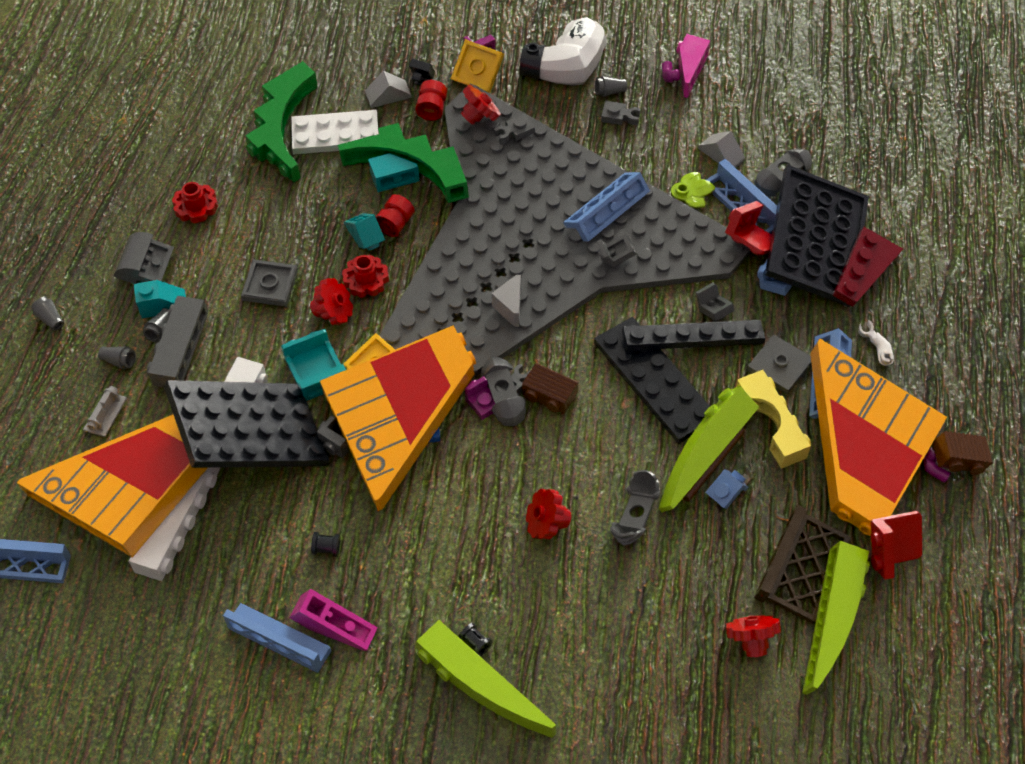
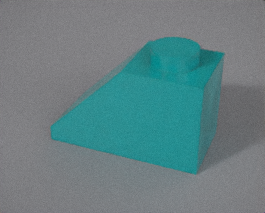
M390 153L368 159L370 174L377 192L419 181L417 163Z
M362 213L344 221L346 228L359 248H367L369 251L379 247V242L385 240L374 214Z
M159 280L134 284L135 300L142 319L156 316L163 308L170 309V306L175 303L177 296L186 297L185 289Z

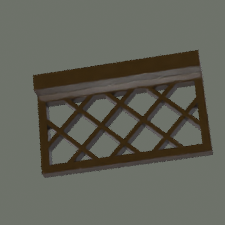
M798 505L789 517L754 598L762 603L767 600L813 624L817 618L822 590L813 592L808 580L819 577L823 586L826 570L822 571L817 559L829 556L830 546L826 538L833 536L848 543L851 536L806 514L807 509ZM806 523L815 527L818 533L817 536L807 537L804 530ZM821 540L825 552L815 554L810 542ZM805 544L809 556L799 559L795 547ZM811 560L816 573L806 575L801 563ZM796 565L800 577L789 580L786 567ZM803 582L808 594L796 596L792 584ZM786 586L791 598L783 600L775 596L777 588ZM810 598L814 607L812 613L810 614L802 610L799 601Z

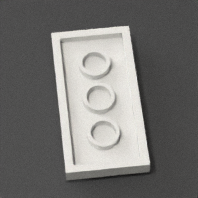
M377 110L291 116L293 155L339 151V144L379 134Z

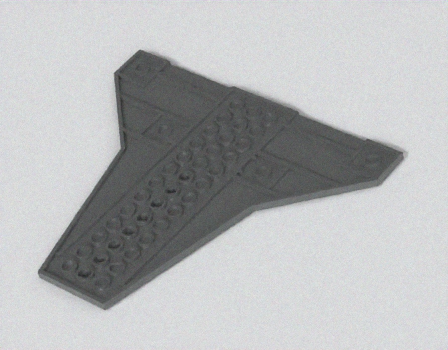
M469 84L486 93L499 109L501 115L496 121H492L484 116L480 122L472 125L461 114L464 110L463 107L468 102L463 92L458 94L444 108L449 146H454L467 181L469 198L457 201L379 336L394 349H398L454 325L457 333L461 332L465 338L467 352L471 351L476 360V364L473 365L474 378L481 373L482 367L491 356L503 359L600 293L727 279L733 275L751 254V251L744 244L733 241L731 236L725 233L727 227L647 182L646 184L650 192L589 242L583 241L576 228H566L563 222L622 174L630 172L527 114L525 115L535 127V133L518 141H515L512 137L507 143L500 144L499 137L501 135L495 137L494 129L498 126H506L505 121L524 114V112L478 86ZM626 233L637 255L613 268L607 261L603 262L597 252L600 249L597 241L602 239L607 244ZM529 243L532 244L533 247L524 248V244ZM511 258L519 259V262L514 261L513 263H511L510 261ZM499 272L505 273V277L499 276L498 278L496 276ZM515 275H521L519 327H514L492 307V292ZM484 287H490V288H491V292H490V291L482 292V288H484ZM476 302L477 306L468 307V303ZM455 317H461L463 320L462 322H453Z

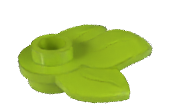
M691 172L684 175L679 183L672 186L671 196L686 203L691 208H704L705 200L703 197L711 194L715 190V186L711 182L701 179L700 173Z

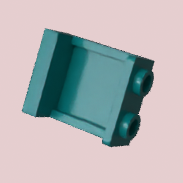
M326 329L311 332L307 336L290 340L281 346L284 359L306 401L324 394L320 383L321 380L346 370L344 365L340 363L328 339Z

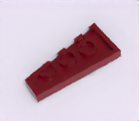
M863 227L858 234L833 296L853 307L900 254L903 248Z

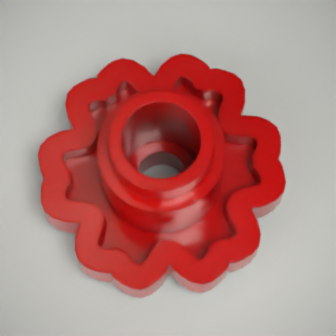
M467 85L462 91L468 102L463 107L464 110L461 114L469 123L474 125L476 122H480L484 116L492 121H496L501 115L499 109L486 93L481 92L472 85Z
M196 182L186 183L182 190L175 192L172 198L175 215L181 221H188L190 219L192 223L204 222L207 220V215H214L218 208L215 190L209 185L200 186Z
M372 255L355 257L347 262V269L342 271L343 284L346 288L350 289L352 295H357L360 298L365 297L367 294L376 296L384 291V284L389 282L387 265L381 264V259Z
M327 278L320 281L319 286L314 288V299L310 303L311 312L318 318L329 319L332 325L346 323L348 317L352 316L353 304L349 300V291L344 284H338L335 278Z
M539 489L533 494L532 503L528 505L526 522L529 523L527 531L531 534L532 538L550 540L557 534L558 530L569 526L571 512L564 505H561L563 497L557 490Z
M765 615L734 619L733 622L726 624L727 638H733L734 641H742V649L746 651L747 657L764 656L767 654V648H769L768 638L774 637V634L781 633L780 619Z

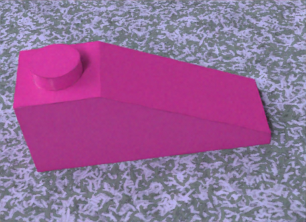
M686 34L684 40L679 41L676 53L679 54L678 65L683 97L688 98L709 56L710 40Z
M309 589L300 596L289 617L313 632L363 651H367L378 628L312 589Z

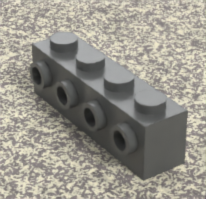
M177 296L175 303L170 306L169 319L162 327L160 342H157L155 345L153 361L149 362L147 366V375L150 377L153 386L164 388L167 380L184 381L208 315L204 300Z

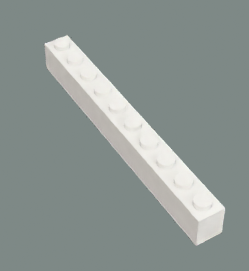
M237 357L224 382L267 383L268 375H266L264 364ZM207 468L134 557L129 559V563L135 573L162 581L164 576L171 571L173 559L176 553L180 552L183 548L184 538L188 530L193 528L196 520L195 516L199 509L204 507L209 489L215 486L220 468Z

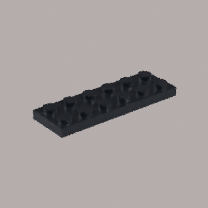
M632 316L595 337L594 344L674 440L680 444L691 437L697 426L705 418L704 412L710 406L661 349L626 351L622 336L623 326H640Z

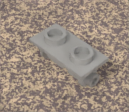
M114 386L106 388L92 415L88 418L83 431L106 437L127 397L118 395V389Z

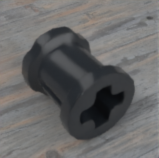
M315 531L312 537L311 554L316 555L318 552L333 554L334 557H338L341 543L340 534H335V536L320 535L319 532Z
M475 623L468 624L458 635L480 657L489 650L493 643L490 638H485L477 630Z

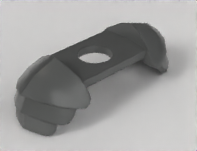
M791 149L785 152V155L757 174L754 181L755 186L769 199L771 196H776L781 189L783 171L779 170L778 166L780 164H787L809 171L812 168L809 150Z
M491 356L482 367L481 378L485 377L487 379L495 402L492 412L502 425L516 426L524 420L526 408L525 399L518 396L509 372L514 368L507 360ZM505 381L509 384V387L504 392H498L495 389L497 383Z
M648 470L634 472L633 477L630 478L629 486L626 488L627 493L631 496L620 523L613 522L610 527L612 535L622 545L631 544L643 535L646 530L644 527L654 502L659 497V481L655 474ZM642 507L644 509L643 515L637 518L630 515L632 509Z

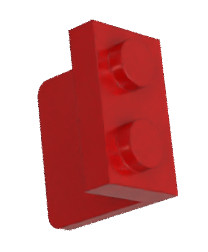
M755 201L732 210L728 217L729 223L725 233L731 236L733 241L749 247L752 253L764 255L769 253L772 234L756 225L764 205Z
M918 511L871 520V563L873 569L878 571L884 580L895 578L894 563L914 560L922 556V515Z

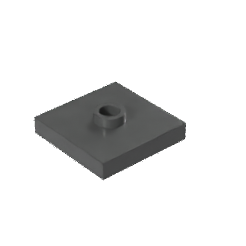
M253 259L241 293L242 301L287 307L298 273L297 265Z
M773 334L750 362L747 371L753 374L764 370L766 375L774 381L775 388L788 394L811 366V356Z

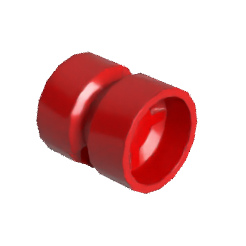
M426 80L421 84L415 110L422 119L434 121L443 115L447 88L442 82Z
M396 194L391 195L385 203L384 209H381L376 215L382 233L390 237H397L415 213V208L405 197Z

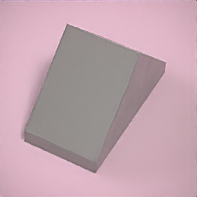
M382 71L365 90L371 108L412 98L406 81L386 71Z
M731 131L712 134L698 145L699 150L718 164L726 159L736 168L745 161V156Z
M515 275L492 292V307L514 327H519L521 275Z

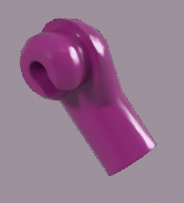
M663 62L662 76L664 81L668 83L679 81V70H673L672 62Z
M931 447L923 459L925 471L941 482L946 483L951 472L938 467L937 458H935L936 454H934L935 450Z

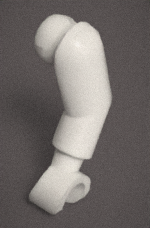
M870 320L867 321V326L870 329L869 332H864L861 325H859V335L869 337L870 342L876 346L879 363L883 366L891 365L894 361L891 344L882 335L873 330L874 326Z

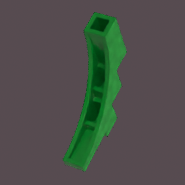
M303 61L262 85L264 94L262 98L265 104L254 110L256 119L254 123L257 128L245 135L248 153L252 157L255 156L260 162L267 159L270 164H275L284 177H288L293 183L301 179L298 163L289 154L284 144L285 129L289 117L296 106L309 93L318 88L316 73Z
M399 123L378 128L379 134L338 145L343 166L369 163L368 159L390 153L417 163L419 173L434 182L442 191L447 203L469 198L467 181L454 146L432 152L426 134L405 140Z

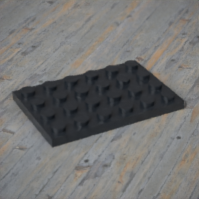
M787 165L783 172L765 275L850 307L847 303L834 297L833 293L858 234L865 227L869 196Z
M167 380L164 385L192 468L326 466L330 461L326 449L323 447V442L318 438V429L298 384Z

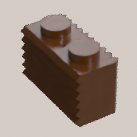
M535 363L522 383V395L530 402L544 404L552 412L565 414L578 393L579 382Z
M944 431L932 443L938 467L948 468L951 472L963 470L970 471L972 475H978L985 472L993 464L986 436H973V434Z

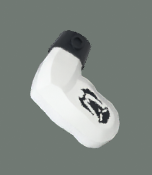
M581 18L573 20L566 25L563 35L558 38L554 46L546 47V45H538L536 43L524 45L520 58V75L556 84H584L596 69L606 47L607 39L603 27L594 20Z

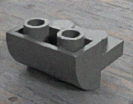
M146 232L133 233L127 240L114 277L136 284L137 280L141 282L162 281L174 247L153 240L154 234Z

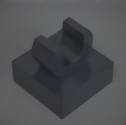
M411 59L409 67L413 74L412 80H415L414 84L421 86L425 78L433 80L435 71L432 64Z

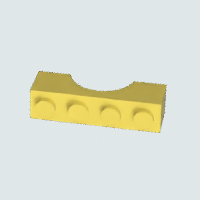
M764 370L737 379L736 387L741 386L759 406L757 412L769 416L776 424L778 431L772 437L769 450L780 468L782 469L807 459L811 447L810 439L806 434L802 433L796 416L791 415L787 403L783 396H779L772 378L768 377Z

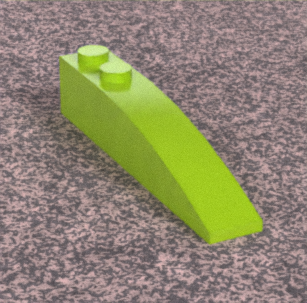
M741 386L725 389L718 396L720 399L716 405L713 404L704 412L705 418L688 439L673 467L658 508L661 512L672 510L677 506L758 410L759 406Z
M839 541L829 550L802 692L806 695L819 688L837 660L852 628L860 599L863 597L866 589L863 583L870 567V562L867 561L869 551L843 541Z
M440 620L416 641L419 658L427 665L431 663L436 668L437 674L445 682L451 681L457 688L476 702L524 728L551 738L556 735V724Z

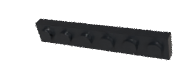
M761 320L623 326L622 329L626 351L764 344L766 339Z

